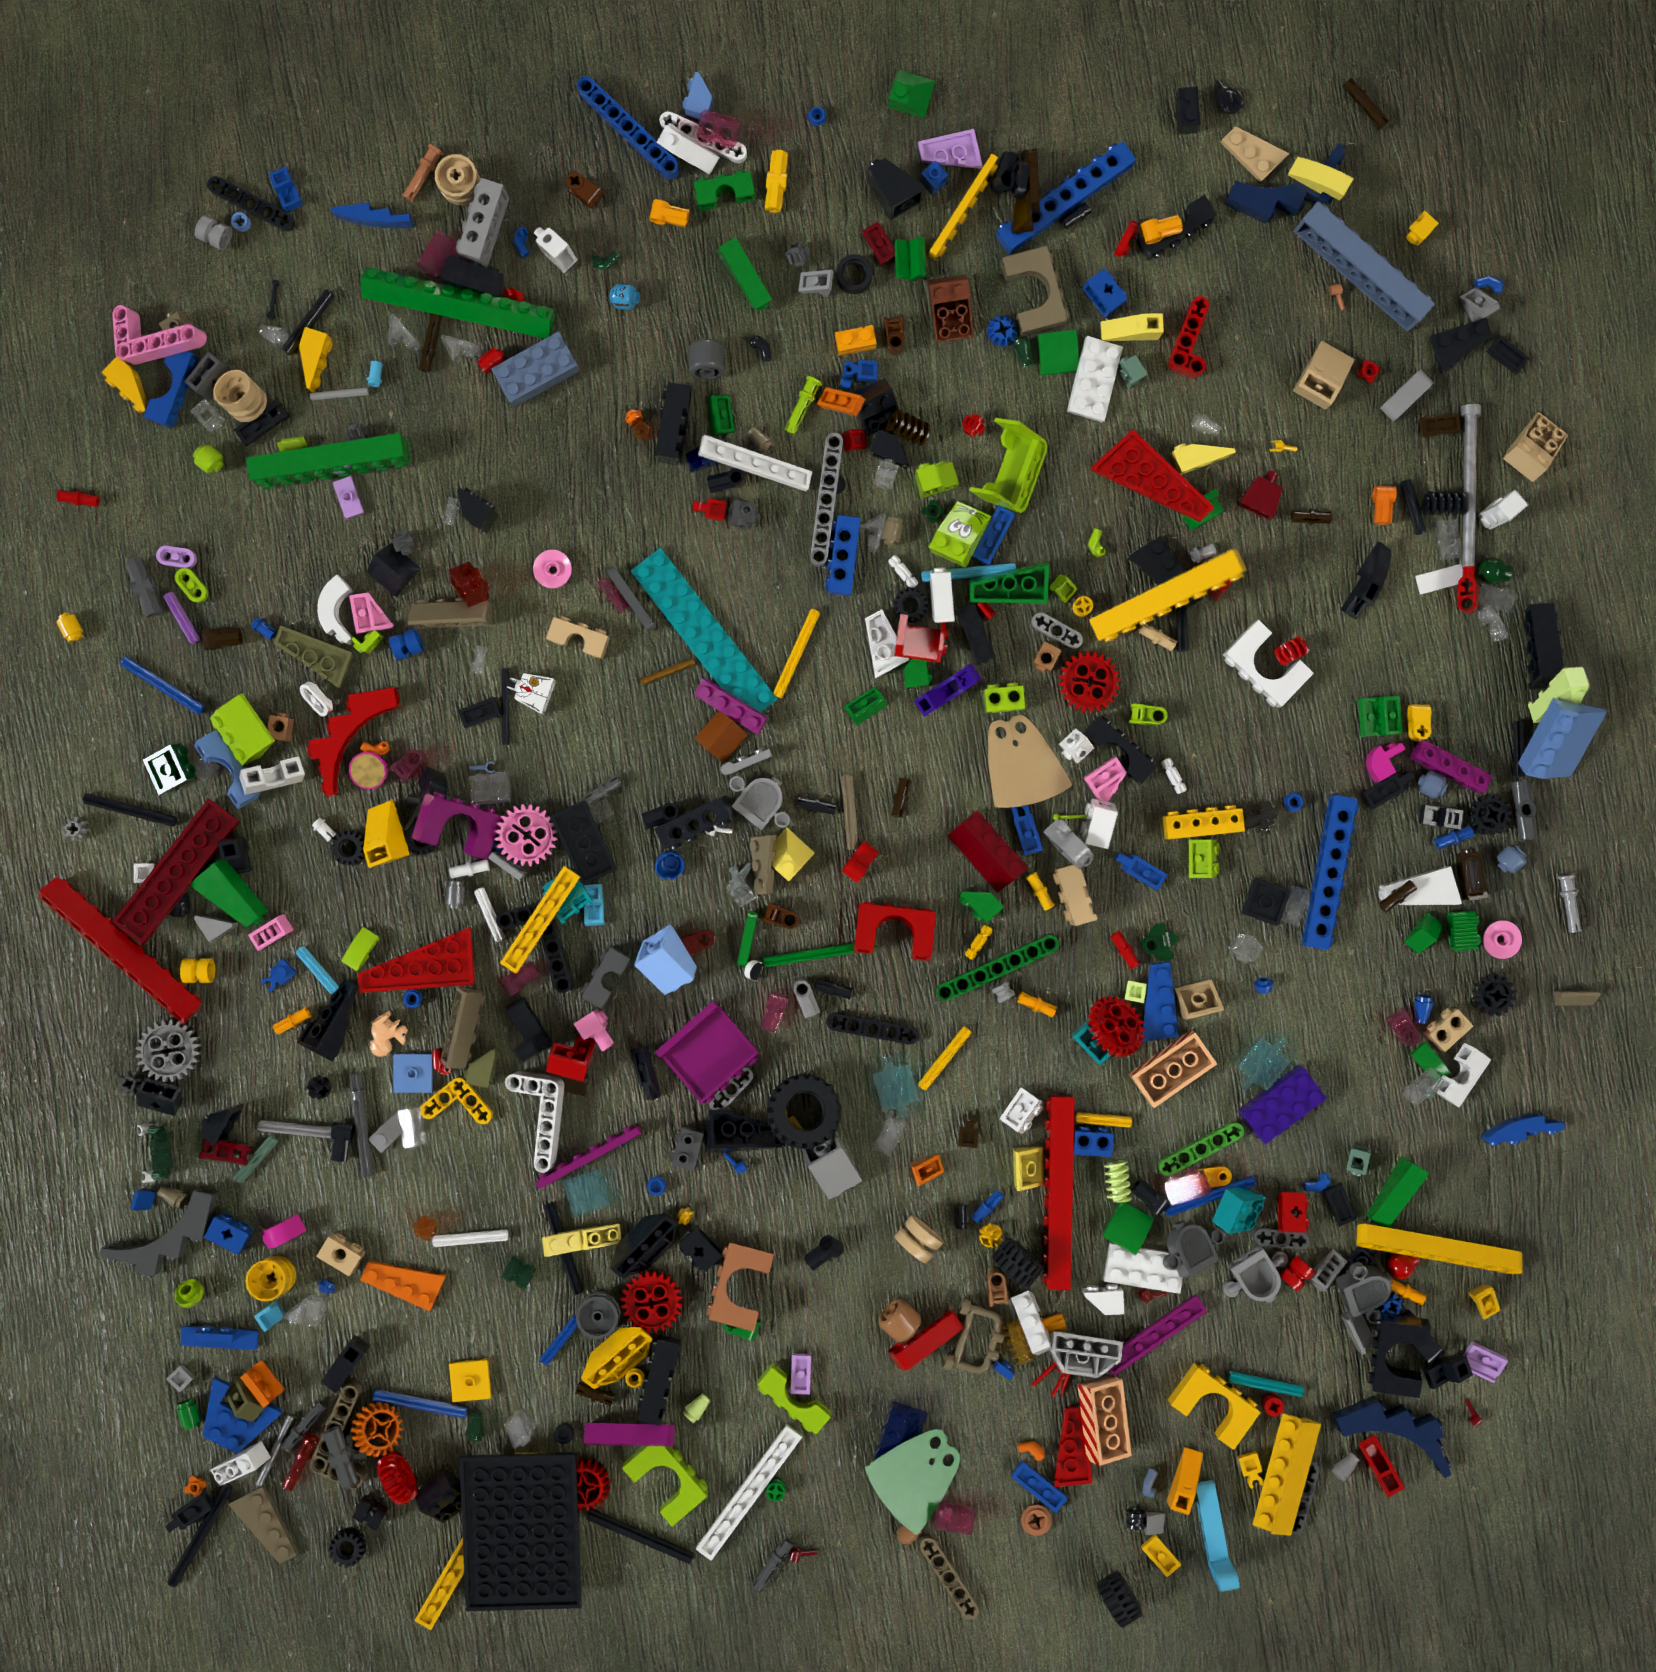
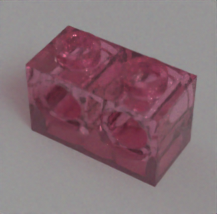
M705 109L701 112L697 137H700L702 141L707 143H713V141L720 143V146L724 148L734 147L738 142L742 120ZM706 123L713 125V132L706 129ZM725 128H728L732 131V137H727L725 135Z
M939 1503L933 1515L934 1529L972 1535L975 1520L974 1509L972 1507Z

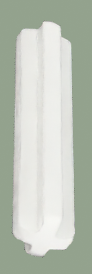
M479 888L475 890L474 894L495 941L504 940L505 934L496 923L497 916L485 889Z

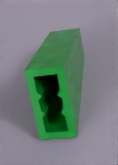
M734 237L717 248V253L753 310L759 309L761 311L768 307V302L772 298L737 238Z
M220 859L213 863L190 884L192 888L246 928L251 924L258 925L264 920L263 915L268 912L266 907L227 860L222 861Z
M1400 1157L1366 1214L1371 1219L1370 1223L1389 1228L1430 1173L1407 1159Z

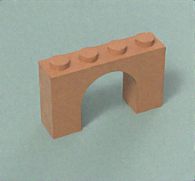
M730 1242L728 1247L724 1246L722 1258H725L723 1266L719 1265L717 1277H720L718 1285L714 1284L711 1296H715L713 1304L709 1303L706 1315L710 1316L709 1320L754 1332L759 1312L733 1304L727 1296V1280L731 1274L740 1269H750L769 1274L774 1254Z

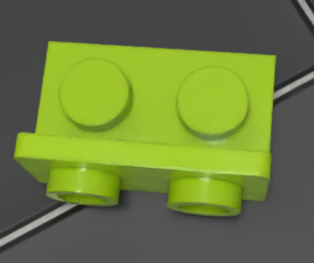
M1189 840V878L1217 877V874H1219V863H1217L1219 844L1216 840Z

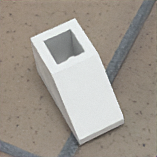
M1108 1284L1106 1287L1088 1285L1087 1288H1082L1084 1296L1104 1315L1124 1314L1123 1290L1117 1284Z

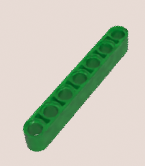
M1049 934L1041 936L940 983L936 988V995L942 1001L956 998L1055 952L1059 947L1058 939ZM1048 938H1052L1054 941V945L1050 949H1047L1044 945ZM1034 946L1037 952L1034 956L1029 957L1027 950L1029 947ZM1016 954L1019 956V962L1012 965L1009 961L1010 957ZM1001 963V971L994 973L992 971L993 964ZM977 971L984 972L983 980L977 981L974 976ZM966 979L967 986L964 989L958 988V980ZM943 987L950 989V994L946 997L940 995V989Z

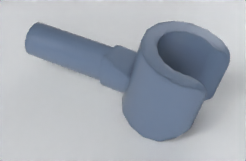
M490 761L486 765H470L469 770H486L488 773H494L495 770L489 771L487 766L495 763Z

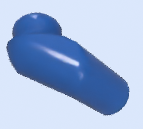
M520 227L516 230L513 238V245L521 258L529 255V251L525 246L528 230L525 227Z
M1321 1173L1320 1179L1317 1182L1304 1181V1191H1323L1331 1184L1330 1175L1328 1173Z

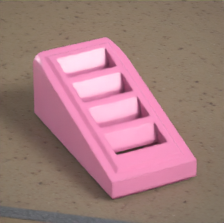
M283 914L253 931L248 936L257 951H260L292 932L293 928ZM271 926L274 927V929H275V931L277 932L278 935L275 934V932H274V930L272 929ZM264 930L267 931V933H268V935L270 936L271 939L268 938V936H267V934L265 933ZM258 933L261 935L265 943H262L259 936L257 935Z

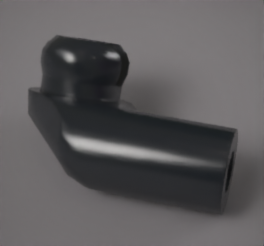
M759 335L752 337L749 341L750 346L761 350L763 362L771 361L770 344Z

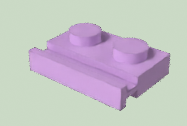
M1473 1341L1463 1354L1468 1359L1472 1373L1492 1383H1495L1496 1377L1501 1374L1508 1363L1507 1357Z

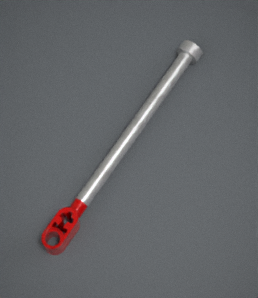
M1479 404L1461 406V417L1465 418L1464 493L1467 499V507L1463 515L1462 577L1458 581V607L1465 614L1475 613L1479 606V584L1475 579L1477 417L1481 416V405ZM1468 581L1473 584V586H1469V593L1471 595H1468V590L1464 587V585L1468 584ZM1467 600H1472V607L1469 609H1464V602Z

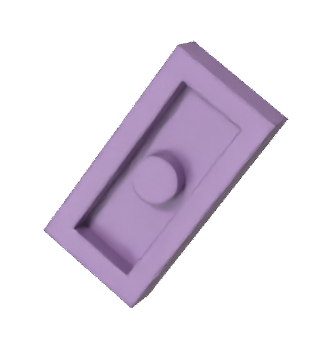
M792 1353L791 1394H810L811 1354Z

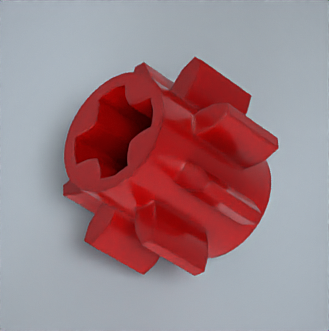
M974 413L971 417L966 415L961 424L964 426L962 431L972 438L976 434L981 436L986 428L983 425L985 421Z

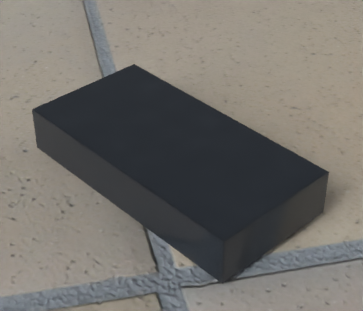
M1501 335L1497 336L1486 350L1489 355L1515 375L1520 372L1530 359Z
M1341 1183L1323 1190L1338 1226L1357 1219Z

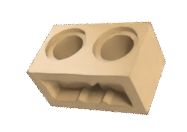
M1451 1007L1445 1009L1437 1021L1431 1022L1424 1034L1439 1050L1446 1052L1473 1025L1458 1009ZM1456 1017L1457 1024L1452 1026L1451 1020ZM1442 1030L1443 1037L1441 1039H1438L1437 1033L1438 1031Z

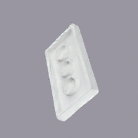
M1090 336L1085 337L1067 412L1098 422L1105 421L1123 349L1122 346Z
M1109 1242L1103 1279L1105 1282L1180 1294L1183 1277L1179 1276L1177 1270H1168L1164 1267L1163 1259L1166 1255L1170 1254L1168 1251L1141 1247L1137 1255H1133L1118 1245Z

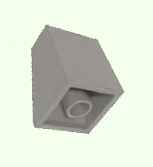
M836 1132L824 1144L813 1148L801 1149L808 1168L829 1200L839 1196L845 1190L855 1187L862 1181L855 1164Z

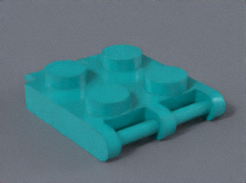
M554 879L543 886L545 890L543 896L554 882ZM580 880L556 914L562 924L574 913H579V910L586 904L593 902L592 897Z

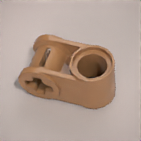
M991 1268L987 1273L989 1306L993 1307L995 1304L1004 1303L1009 1305L1004 1273L1000 1268ZM995 1275L1001 1276V1279L997 1282L991 1280Z

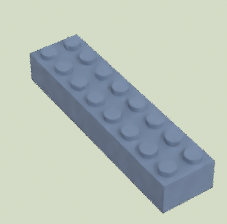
M1317 202L1294 229L1293 232L1407 332L1419 323L1435 305L1428 294L1422 293L1413 281H1408L1398 268L1392 267L1386 257L1375 252L1370 243L1364 242L1359 238V234L1355 230L1349 229L1340 217L1334 216L1325 204Z

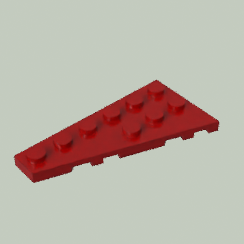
M1133 429L1091 467L1092 472L1199 523L1214 510V506Z
M471 927L358 973L359 993L474 985L475 973Z

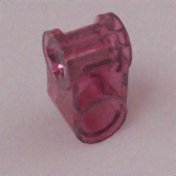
M410 750L395 762L389 770L391 772L394 771L401 779L400 782L404 784L425 765L427 755L422 750ZM415 753H418L420 756V761L418 763H415L413 761V755Z
M1403 1008L1392 1017L1388 1016L1385 1018L1400 1043L1408 1046H1414L1419 1043L1420 1034ZM1408 1032H1411L1412 1039L1409 1042H1407L1405 1039V1035Z

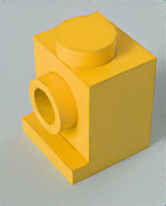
M1424 211L1409 227L1411 232L1406 238L1411 244H1415L1418 247L1439 223Z

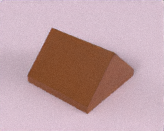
M718 710L694 739L724 764L748 734L728 716Z

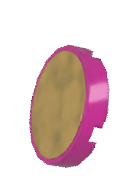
M361 752L353 757L349 764L350 777L357 786L363 789H375L382 785L388 776L387 762L376 752Z

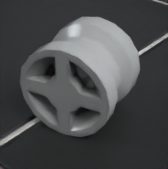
M1008 980L991 989L997 995L999 1003L1015 995L1014 990H1011L1009 987L1010 983Z

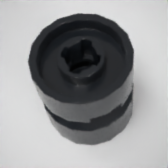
M364 1495L352 1518L361 1523L366 1521L368 1527L377 1530L389 1507L380 1502L376 1504L375 1499ZM371 1510L375 1512L374 1516L369 1515Z

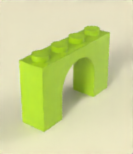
M642 1446L624 1462L622 1469L634 1483L650 1469L657 1466H667L678 1474L681 1481L680 1489L663 1503L660 1508L661 1515L673 1527L707 1497L708 1485L703 1479L699 1480L695 1475L694 1468L683 1461V1456L678 1450H674L671 1446Z

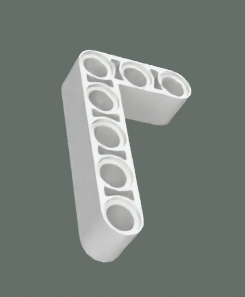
M517 1071L506 1078L505 1085L507 1089L512 1092L541 1096L534 1167L538 1172L545 1173L556 1164L564 1082L556 1076ZM514 1077L519 1080V1085L515 1084ZM532 1080L537 1082V1088L532 1085ZM550 1083L556 1086V1091L551 1089ZM548 1102L554 1105V1110L549 1108ZM546 1121L551 1122L552 1129L547 1127ZM544 1139L549 1141L550 1147L545 1145ZM542 1158L547 1160L548 1166L543 1164Z

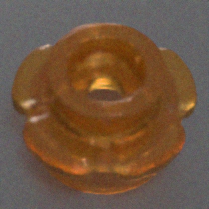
M645 422L637 423L632 429L635 439L639 441L649 439L651 427L646 425Z

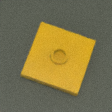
M488 1359L449 1363L453 1402L491 1399L492 1392Z

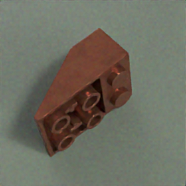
M966 275L927 280L936 343L974 337L969 284Z

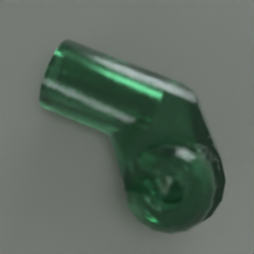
M613 251L607 258L595 255L592 257L591 262L596 269L609 270L621 257Z

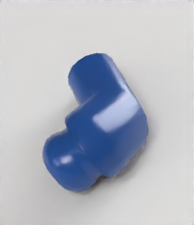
M1486 276L1475 279L1474 285L1477 289L1486 286L1493 287L1492 291L1497 294L1503 291L1504 282L1494 276Z

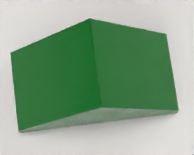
M1427 912L1403 942L1417 954H1420L1437 941L1443 924Z

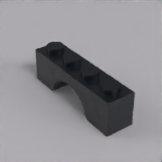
M1203 195L1190 203L1185 209V224L1182 226L1181 233L1165 237L1153 244H1146L1142 233L1136 242L1148 261L1153 257L1156 260L1165 253L1166 249L1171 248L1172 250L1181 244L1180 241L1182 239H1190L1197 234L1198 229L1202 227L1206 229L1214 223L1213 219L1217 214L1206 196Z
M1096 717L1082 734L1095 747L1110 743L1121 748L1127 761L1126 774L1136 783L1142 784L1157 767L1154 764L1155 760L1148 754L1144 756L1139 751L1141 748L1133 741L1131 743L1125 739L1126 735L1121 730L1113 729L1110 726L1112 723L1106 717Z

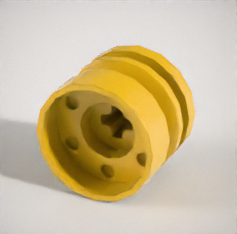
M279 1255L270 1256L251 1266L245 1280L246 1288L250 1295L257 1300L264 1302L274 1300L291 1290L295 1284L296 1270L292 1262L286 1257Z

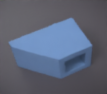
M695 72L694 78H690L688 84L690 92L688 97L685 96L683 108L687 117L708 122L713 107L712 95L701 75Z

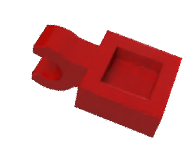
M708 498L707 504L694 501L692 509L696 512H705L706 519L724 522L727 502Z

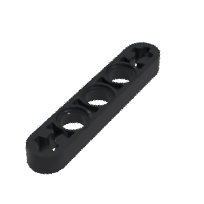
M213 176L208 180L207 187L215 196L282 231L289 232L294 228L295 220L288 212L221 177ZM214 184H220L225 189V192L219 188L215 189L213 187ZM234 190L238 191L239 197L235 200L230 199V193ZM250 199L256 201V206L252 209L247 208L246 205ZM271 208L273 210L272 216L264 217L265 209ZM278 216L283 220L287 219L289 223L283 225V223L277 219Z
M831 1013L826 1019L828 1028L833 1031L904 1044H914L919 1038L918 1031L911 1026L840 1013ZM836 1016L838 1021L843 1022V1018H847L845 1022L846 1029H841L842 1024H836V1027H833L829 1020ZM851 1020L859 1022L857 1030L849 1029L848 1023ZM871 1023L878 1026V1031L874 1034H870L867 1031V1026ZM888 1027L896 1028L897 1033L894 1037L886 1035ZM899 1028H903L902 1033H909V1030H912L915 1038H911V1041H909L906 1036L901 1035L902 1039H898L900 1035Z

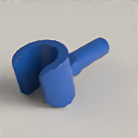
M844 367L840 387L849 391L853 380L844 377V372L848 371V367Z
M727 1152L723 1154L733 1165L736 1173L741 1174L747 1170L743 1161L737 1163Z

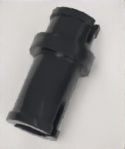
M1086 202L1081 206L1077 205L1074 208L1075 210L1061 218V222L1066 229L1080 220H1085L1086 216L1091 214V209Z

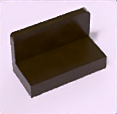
M549 1073L550 1076H556L563 1080L564 1091L585 1096L590 1077L586 1076L584 1082ZM550 1083V1087L556 1089V1086Z

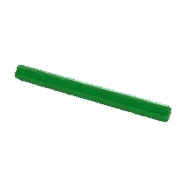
M855 943L768 956L763 958L764 967H772L854 954Z

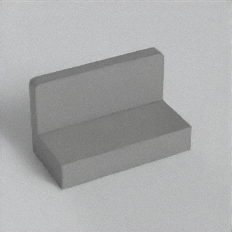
M1348 1311L1341 1314L1356 1349L1362 1355L1366 1354L1364 1349L1373 1345V1336L1363 1314L1355 1318Z

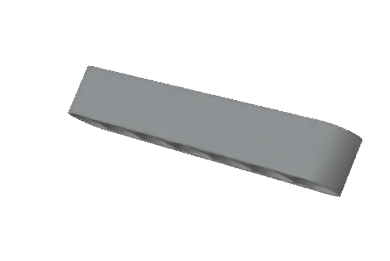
M838 433L829 434L825 442L810 554L811 562L816 567L824 566L827 563L843 448V439ZM832 439H836L840 444L837 447H831L829 442ZM830 458H834L837 461V464L835 466H829L826 463L827 460ZM827 477H831L835 482L828 486L824 483V480ZM824 496H829L832 502L826 505L822 503L821 499ZM827 515L830 520L828 523L823 524L819 521V517ZM819 534H824L827 540L820 543L816 540V537ZM822 553L825 558L823 561L817 562L814 560V555Z

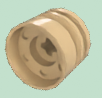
M228 371L214 385V399L240 422H250L257 419L266 408V393L243 371Z

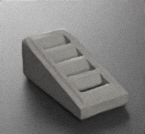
M1331 1249L1313 1269L1316 1273L1308 1281L1319 1291H1327L1348 1261L1334 1249ZM1333 1257L1339 1264L1336 1265L1330 1259ZM1329 1264L1334 1270L1331 1271L1326 1265ZM1322 1270L1325 1271L1329 1276L1326 1277L1323 1273H1321ZM1317 1277L1321 1278L1323 1282H1320Z

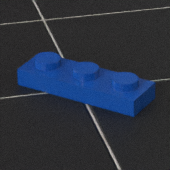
M998 505L972 558L990 565L1015 516L1014 512Z
M1024 1460L1010 1474L1015 1481L1055 1513L1068 1499L1066 1494L1057 1487H1054L1050 1481Z

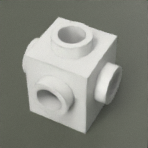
M1074 729L1059 744L1064 750L1062 754L1069 761L1073 759L1077 764L1094 749L1089 739L1077 729Z

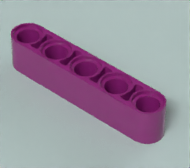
M585 1423L583 1444L674 1446L675 1425Z

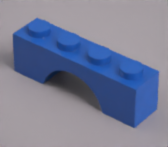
M189 351L165 358L164 363L172 373V386L164 396L149 400L144 418L170 429L177 423L178 411L185 402L184 395L190 387L185 380L198 365V357Z

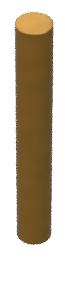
M690 658L642 677L640 681L643 686L696 665L694 658Z

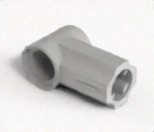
M802 978L796 980L793 989L804 1017L807 1018L820 1013L809 982ZM799 984L807 985V990L804 993L797 991Z

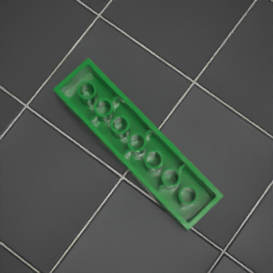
M400 433L246 457L249 481L264 490L273 489L275 485L288 487L292 486L294 482L306 484L311 483L313 479L325 481L330 480L332 476L344 478L349 477L351 473L363 475L368 474L369 470L381 472L387 471L388 467L400 469L407 467V464H412L409 442Z

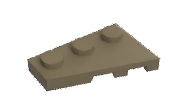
M777 835L750 837L756 895L773 893L774 870L771 867V862L775 858V851H772V847Z

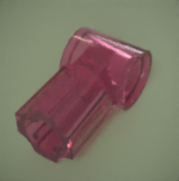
M530 961L521 967L517 974L512 972L499 982L508 995L512 997L522 990L527 983L538 977L540 972L535 964Z
M771 991L766 1005L767 1009L761 1022V1028L776 1032L789 997Z

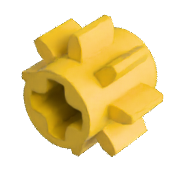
M989 1223L979 1230L982 1233L979 1236L980 1241L986 1247H998L1003 1241L1001 1239L1003 1236L1002 1230L996 1224L991 1225Z

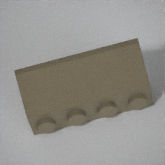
M484 597L474 598V601L458 598L455 599V602H448L447 599H438L436 603H429L428 600H418L417 604H411L408 625L415 629L493 626L492 603Z
M457 986L440 1060L445 1068H466L467 1063L471 1061L472 1052H470L471 1044L475 1043L476 1033H474L475 1026H478L480 1022V1014L478 1012L479 1008L483 1007L485 999L481 990Z

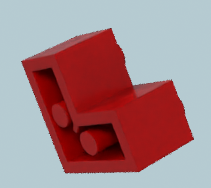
M578 1035L573 1047L554 1042L549 1054L546 1072L584 1082L593 1059L596 1045L595 1039L587 1038L583 1040L582 1036Z

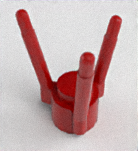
M1054 1361L1031 1385L1034 1387L1050 1371L1058 1366L1057 1363ZM1061 1374L1051 1394L1052 1397L1056 1395L1063 1380L1064 1383L1060 1393L1064 1394L1071 1374Z

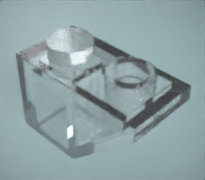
M309 1295L288 1310L282 1319L288 1320L292 1324L304 1322L308 1326H319L326 1320L329 1297Z
M523 1407L507 1418L504 1424L514 1449L520 1445L524 1447L528 1444L536 1427L535 1422Z

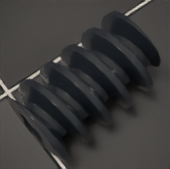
M1427 491L1422 502V513L1427 515L1428 510H1430V515L1433 516L1437 510L1438 515L1441 516L1443 510H1445L1446 516H1449L1451 510H1453V515L1457 516L1460 510L1463 516L1467 507L1466 495L1462 491L1458 493L1455 491L1450 493L1448 491H1443L1442 493L1440 491H1435L1434 493L1433 491Z

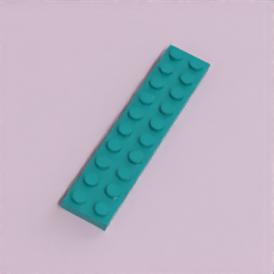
M661 548L631 570L634 577L721 688L759 712H763L778 700Z

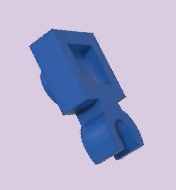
M858 360L857 365L851 361H846L844 367L851 368V371H845L844 377L850 378L857 375V381L876 382L878 361Z
M284 958L268 971L272 976L264 978L261 984L263 985L269 981L271 988L267 991H274L277 988V983L281 986L284 985L297 971Z

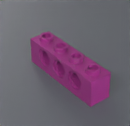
M1425 740L1416 743L1409 759L1445 776L1447 779L1476 794L1485 793L1493 778L1492 775Z

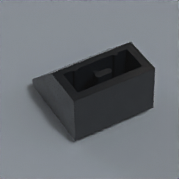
M885 378L852 393L861 395L865 399L858 416L867 435L877 432L878 429L886 428L891 415L899 409L893 390Z
M458 487L457 494L463 518L487 534L499 515L495 511L496 507L484 498L480 501V497L470 489L465 488L463 490Z
M443 1469L417 1490L415 1499L420 1512L444 1523L461 1509V1484L454 1474Z

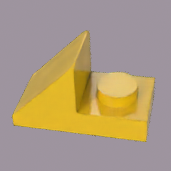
M1482 1284L1468 1292L1484 1320L1501 1311L1495 1291L1491 1286Z

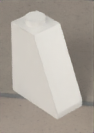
M945 567L934 568V571H930L932 618L935 623L954 621L951 572L946 570Z

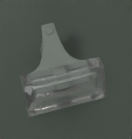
M747 863L740 872L735 865L729 868L732 880L725 887L739 908L756 899L745 881L747 874L752 868L751 863Z

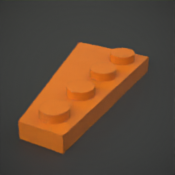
M369 1261L360 1280L431 1311L447 1275Z

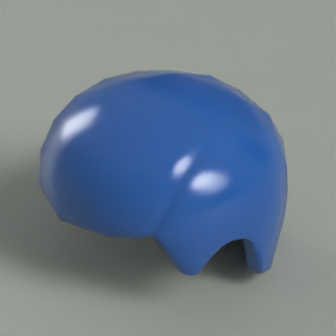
M676 851L663 852L655 862L656 873L663 880L667 878L674 880L683 873L685 868L684 858Z

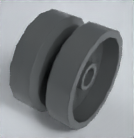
M597 1290L590 1292L584 1297L577 1310L576 1322L578 1328L589 1338L601 1339L607 1337L614 1331L620 1319V1303L608 1291Z

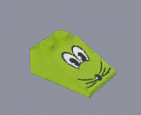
M957 501L937 529L929 549L933 554L966 568L992 516Z

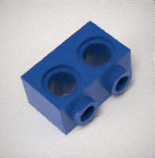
M1078 1126V1129L1074 1128L1073 1154L1112 1157L1114 1134L1106 1127H1097V1130H1090L1088 1126ZM1081 1136H1087L1088 1140L1085 1144L1078 1143ZM1106 1137V1144L1099 1146L1097 1143L1098 1139Z

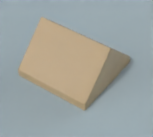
M1212 979L1174 988L1180 1015L1186 1020L1224 1010Z

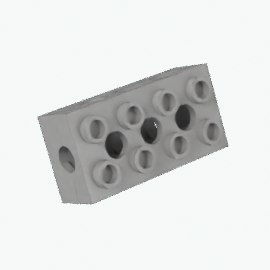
M481 178L479 184L475 185V197L473 202L469 204V216L463 223V235L457 241L456 250L463 261L468 263L469 261H474L481 264L480 267L487 268L510 198L502 184Z

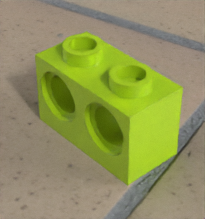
M1008 683L1007 687L999 688V685H988V689L983 690L985 713L1025 709L1023 686H1018V683ZM1010 692L1018 694L1017 702L1010 701ZM993 693L999 696L997 704L991 703L989 699Z

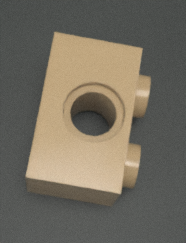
M332 1233L328 1236L316 1257L350 1276L354 1273L366 1252L358 1244H351L346 1241L343 1235ZM343 1249L346 1252V1257L340 1256L338 1250Z

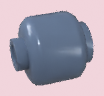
M1429 771L1426 775L1422 774L1418 782L1421 785L1420 792L1434 799L1439 796L1442 797L1449 784L1446 782L1447 778L1434 771Z
M1509 845L1498 854L1497 860L1500 863L1497 866L1505 873L1507 871L1516 873L1527 863V855L1517 845L1514 847Z

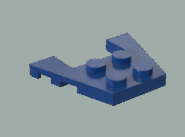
M215 1376L211 1386L203 1437L238 1454L281 1414L282 1409L269 1403L254 1422L235 1417L231 1406L222 1402L231 1384Z

